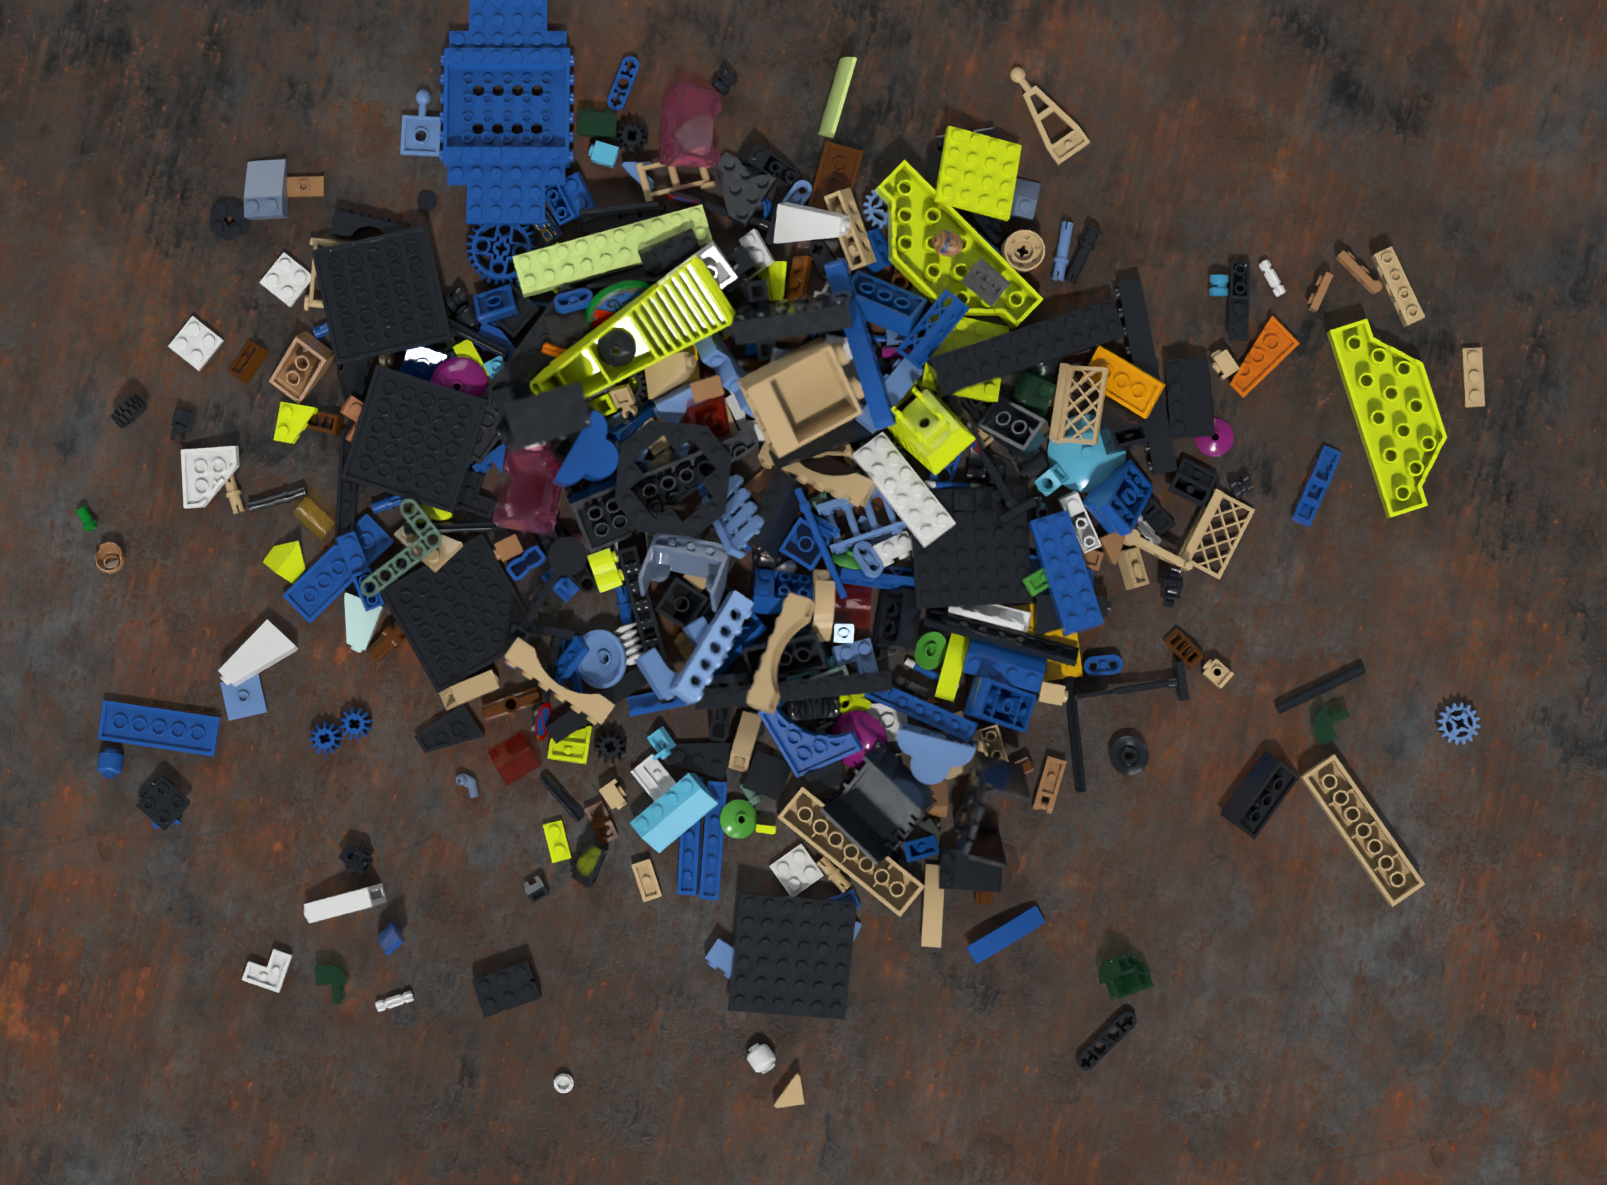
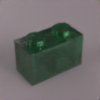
M583 108V111L578 110L576 131L578 137L616 140L618 114L614 113V110L603 109L602 112H595L593 108Z

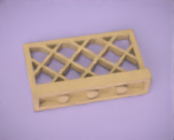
M1060 363L1049 439L1053 443L1098 445L1108 368L1074 366L1068 363ZM1075 371H1082L1085 377L1076 383L1074 373ZM1096 372H1102V379L1095 384L1090 377ZM1089 380L1093 387L1084 393L1080 386ZM1078 388L1082 396L1074 402L1071 399V393ZM1094 390H1097L1099 398L1092 403L1087 396ZM1086 398L1090 406L1081 412L1077 405ZM1075 407L1080 414L1071 421L1068 418V413ZM1094 409L1097 412L1096 417L1089 422L1084 415ZM1083 417L1087 425L1079 431L1074 424ZM1072 426L1077 433L1071 438H1065L1066 430ZM1089 428L1094 431L1092 440L1085 439L1082 436Z
M1212 488L1205 506L1201 508L1177 556L1220 580L1255 510L1224 494L1222 491ZM1222 498L1229 501L1231 509L1221 512L1219 504ZM1241 508L1247 510L1248 513L1245 519L1238 521L1235 510ZM1232 512L1235 522L1225 525L1223 514ZM1219 516L1222 526L1212 529V518ZM1236 525L1237 535L1229 538L1227 527ZM1223 529L1226 540L1216 542L1214 532ZM1210 533L1213 544L1204 547L1202 538ZM1227 542L1229 547L1228 553L1220 555L1218 545ZM1215 547L1217 557L1208 560L1205 549ZM1202 551L1203 562L1196 563L1191 560L1196 552ZM1219 560L1220 568L1217 573L1211 571L1209 562Z

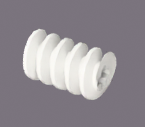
M637 623L618 627L614 631L615 635H620L618 638L623 643L627 658L626 665L636 664L634 660L644 654V652H639L643 645L637 644L641 638L635 637V634L639 631L632 628Z

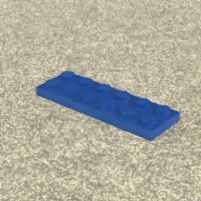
M367 513L356 523V536L368 566H370L395 541ZM334 545L282 595L309 624L353 583L339 546Z
M103 700L97 739L215 756L221 717Z

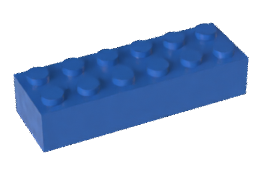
M1068 510L1030 521L1028 527L1063 636L1101 626L1104 621Z

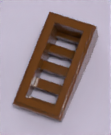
M317 411L316 414H313L311 425H308L306 429L340 436L344 417ZM318 415H320V420H319V424H318V427H317V426H316V424H317V419H318ZM326 417H328L327 426L324 428Z
M1178 628L1163 640L1181 661H1184V665L1189 670L1205 657ZM1179 635L1181 638L1172 645L1170 642ZM1184 641L1186 644L1177 650L1176 647ZM1190 647L1191 650L1183 656L1181 653ZM1195 653L1196 656L1188 662L1187 659Z

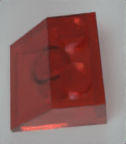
M724 396L687 407L682 423L707 426L716 438L731 434Z
M522 732L488 752L506 786L542 766Z

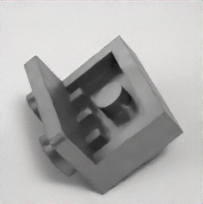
M979 259L961 281L990 307L995 304L1004 290L1010 285V282L1004 276L999 274L983 259Z

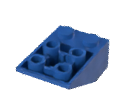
M755 568L751 587V601L754 603L751 609H753L754 613L768 615L781 613L783 601L788 597L789 593L809 598L813 601L812 576Z

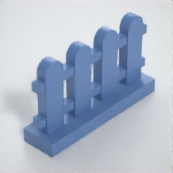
M734 475L729 477L727 501L733 494L735 495L727 503L726 513L713 522V525L727 554L742 559L746 555L744 550L747 546L746 542L754 534L758 535L760 533L764 519L758 515L753 517L757 510V505L753 502L746 503L750 497V491L745 488L739 489L744 479L742 476ZM706 494L701 499L702 503L705 504L712 496ZM741 507L742 509L735 516H733Z

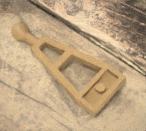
M1015 67L1011 70L1010 77L1012 81L1019 83L1026 92L1023 94V98L1046 150L1056 164L1060 165L1090 144V141L1081 128L1037 86L1033 88L1025 79L1026 73L1023 68ZM1035 94L1048 106L1040 114H1037L1030 98ZM1054 112L1073 131L1052 145L1041 120Z

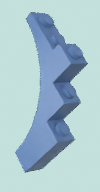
M716 332L694 343L702 362L715 370L716 374L720 376L724 388L734 393L740 409L754 417L736 381L748 374L730 353L719 333Z

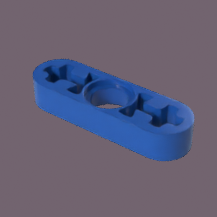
M629 56L622 61L607 100L608 106L612 111L618 112L625 107L640 68L639 62L635 57ZM633 61L634 66L636 68H632L629 73V75L633 77L630 78L627 75H621L622 72L626 74L628 70L625 64H630V62ZM619 80H628V88L620 89L618 87ZM617 90L619 93L626 94L625 97L621 95L619 98L622 104L613 107L611 100H616L618 95L614 91Z

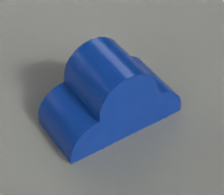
M593 410L590 414L591 426L580 432L552 483L561 487H569L578 483L582 477L589 481L598 482L609 477L617 467L619 459L617 449L610 441L605 439L607 423L604 417L597 411Z
M1129 459L1117 467L1107 480L1093 488L1085 497L1083 505L1108 534L1117 532L1119 536H1125L1132 533L1154 487Z
M974 676L963 714L1026 733L1037 695L989 678Z

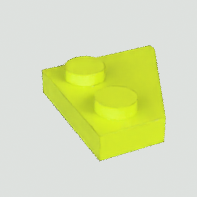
M281 402L274 440L295 444L300 437V433L308 426L307 422L313 414L317 413L318 408Z
M587 726L584 729L573 732L557 744L553 738H550L547 759L587 764L592 726Z

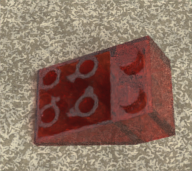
M842 583L847 593V597L840 599L835 588L832 627L837 622L853 623L854 629H870L872 587Z

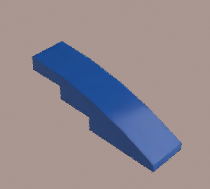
M1325 445L1323 446L1291 520L1307 527L1311 526L1326 489L1329 487L1342 455L1341 452Z
M1035 905L1002 926L992 930L966 948L975 964H978L1046 922Z

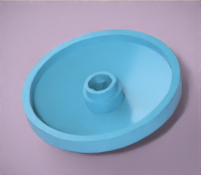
M1091 414L1084 415L1089 422L1095 418ZM1082 417L1074 425L1080 431L1087 425V422ZM1072 426L1066 430L1065 438H1071L1077 433ZM1089 428L1082 436L1085 439L1092 440L1094 431ZM1099 432L1098 445L1055 444L1050 440L1047 448V459L1050 468L1058 463L1069 477L1062 485L1076 492L1089 493L1098 484L1107 480L1110 474L1125 462L1126 451L1107 455Z

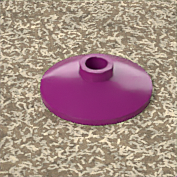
M1214 418L1215 433L1218 435V440L1215 441L1211 437L1194 438L1199 451L1210 457H1218L1228 452L1234 440L1230 425L1219 418Z

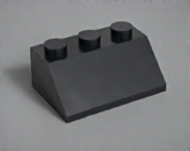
M908 588L880 590L872 641L873 648L901 652L916 650L921 609H915L914 590Z

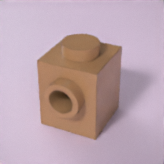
M516 534L495 543L496 549L493 550L497 560L501 559L502 562H506L525 552Z

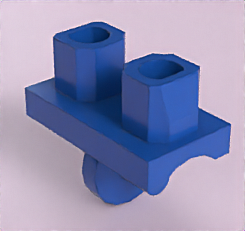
M550 568L541 578L547 583L554 570ZM560 575L552 588L566 603L580 590L568 576Z

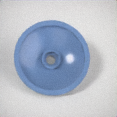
M593 630L586 633L583 639L590 651L578 666L580 677L594 688H609L618 683L624 675L627 664L624 646L619 638L609 631Z

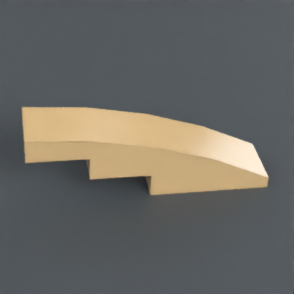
M926 864L922 947L941 948L944 889H939L940 865Z

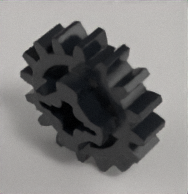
M1171 565L1169 574L1164 573L1160 587L1163 607L1173 608L1175 599H1180L1184 577H1180L1181 567Z

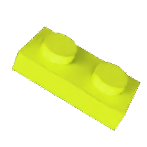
M563 821L544 824L543 828L552 863L572 858Z

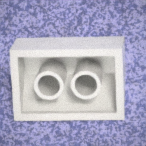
M714 241L695 253L699 259H702L720 289L737 278L726 257Z

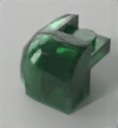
M1019 372L1010 398L1013 403L1044 418L1057 385L1032 374Z
M1133 953L1110 958L1100 966L1099 982L1100 984H1106L1112 1001L1126 998L1154 987L1145 962H1141L1137 957L1133 956Z

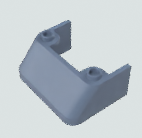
M656 534L638 577L641 595L645 596L651 580L656 582L664 581L668 578L670 571L706 578V589L710 593L712 611L716 612L726 586L730 555L727 554L723 544L686 536Z

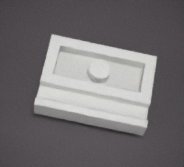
M652 754L634 768L631 773L655 802L672 788L676 782L658 759L653 760L654 754Z

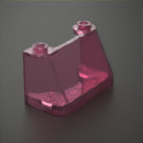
M678 82L665 95L661 110L659 156L661 165L668 167L713 168L719 164L721 155L718 149L712 147L714 116L720 113L723 106L721 93Z
M550 450L507 453L504 470L511 478L505 507L497 508L493 513V522L498 527L536 534H551L553 532L562 487L552 483L562 464Z

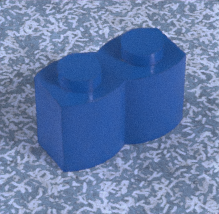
M533 546L527 549L521 558L510 562L506 570L515 581H520L527 577L532 569L543 565L547 556L539 546Z

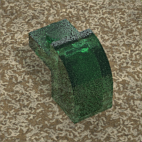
M1341 707L1330 711L1331 715H1328L1326 709H1322L1315 714L1311 722V732L1316 745H1322L1337 739L1332 723L1350 717L1347 709L1342 710Z
M336 964L315 965V985H331L333 1004H341L343 999L346 998V989L342 987V984L349 982L346 971Z

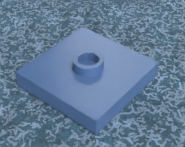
M256 674L236 687L231 683L227 685L225 682H220L229 721L268 712L260 674Z

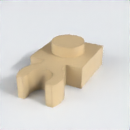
M629 383L612 387L609 393L616 408L622 407V416L627 419L629 416L628 411H631L633 416L636 417L638 408L633 405L636 399Z

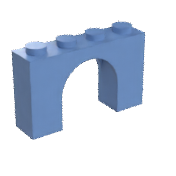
M696 379L653 400L656 405L653 410L657 417H662L665 422L679 423L680 418L685 412L706 402V400L697 403L694 401L690 383L695 382ZM721 429L713 433L716 438L724 436ZM689 440L678 450H682L694 446L696 444L693 442V440Z
M704 617L697 618L682 628L694 649L709 626ZM712 643L710 646L711 651L716 653L717 647ZM655 648L648 650L634 660L659 700H669L676 696L670 692V689L679 674L668 669ZM725 652L724 655L722 656L723 662H722L721 665H723V664L725 663V662H724V659L728 657V655L726 654V652ZM701 660V663H700L701 667H702L703 669H706V668H707V663H706V661ZM692 676L690 679L691 684H693L692 680L695 679L694 676Z

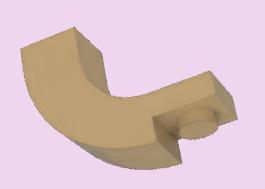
M813 569V602L816 604L809 623L810 633L818 632L825 641H830L834 617L835 581H832L828 570Z

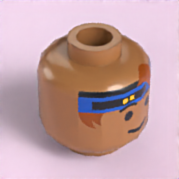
M941 230L933 236L932 245L937 254L954 257L961 252L963 241L958 233Z

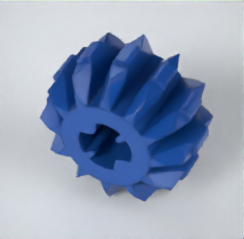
M354 707L350 709L351 715L348 711H344L343 713L347 718L340 717L339 719L345 722V725H339V729L346 728L342 735L345 736L350 732L349 740H352L354 735L357 740H361L360 733L367 737L368 734L364 730H372V727L366 726L367 723L372 722V719H365L369 713L365 712L361 715L363 709L359 708L356 714ZM359 720L360 724L358 725H360V727L352 728L351 724L353 723H351V721Z
M328 722L323 723V728L320 724H316L318 732L313 729L310 731L315 737H309V741L315 740L316 742L311 745V748L319 746L316 751L318 754L321 753L322 749L324 750V755H328L329 749L332 753H335L336 750L333 746L341 747V744L336 741L343 740L342 736H336L341 730L333 731L335 728L334 723L330 725L329 729ZM329 734L330 742L323 743L322 735Z

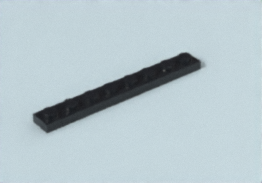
M928 608L926 610L923 626L1075 667L1079 652L1078 647L935 608Z

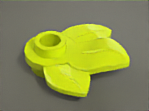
M865 694L839 696L838 698L841 706L840 713L842 714L852 710L867 711L872 703L866 699L867 697H864ZM849 702V706L844 708V703Z

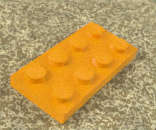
M1102 345L1098 346L1088 365L1090 367L1108 368L1105 395L1144 419L1148 418L1166 385ZM1096 372L1090 377L1095 384L1102 379V372ZM1089 380L1085 381L1087 384L1093 387L1092 383Z

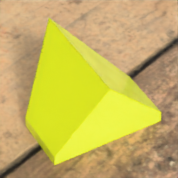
M299 541L274 546L263 561L275 573L292 584H295L306 570Z

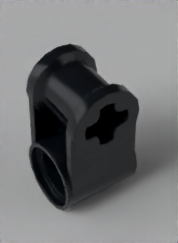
M814 241L809 246V253L821 276L827 279L824 264L835 261L837 258L827 243ZM817 246L823 247L821 254L816 253L818 250Z
M586 564L580 572L569 575L584 593L592 594L597 590L596 580ZM587 579L593 581V587L589 590L583 587V583Z

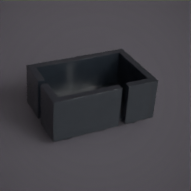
M530 960L472 980L484 1018L502 1012L503 1007L506 1011L541 999L542 995L537 981H532V983L530 979L535 977Z

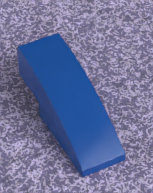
M393 921L378 934L379 943L387 955L392 954L407 940L402 935V930Z

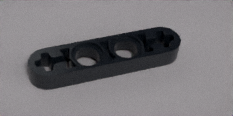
M1130 1011L1122 1012L1078 1055L1076 1060L1078 1067L1084 1071L1092 1069L1136 1025V1016ZM1125 1015L1127 1017L1131 1015L1132 1023L1130 1025L1126 1023L1123 1026V1028L1126 1030L1122 1032L1120 1027H1118L1115 1024L1119 1022V1024L1121 1025L1124 1022L1123 1017ZM1113 1028L1119 1031L1118 1038L1114 1040L1108 1037L1109 1030ZM1098 1042H1102L1105 1045V1050L1102 1053L1094 1051V1045ZM1089 1050L1098 1057L1096 1060L1092 1057L1089 1060V1066H1081V1058H1088L1090 1056Z

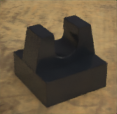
M538 876L534 877L536 880L535 884L530 885L528 881L524 883V890L532 903L550 894L548 888Z

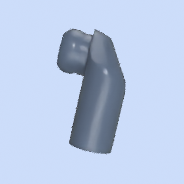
M466 773L456 776V783L468 788L470 798L479 796L477 781L474 777Z

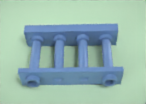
M876 487L866 507H864L872 531L862 535L852 510L853 505L848 500L836 498L816 505L819 517L823 516L836 527L837 524L833 516L834 512L839 510L845 511L853 534V538L842 541L840 533H838L837 537H833L835 544L830 545L831 553L836 552V554L846 552L847 548L855 546L859 541L867 542L890 533L896 535L903 532V529L906 528V524L903 521L898 522L894 509ZM877 497L882 499L891 524L883 528H879L871 505L872 499Z

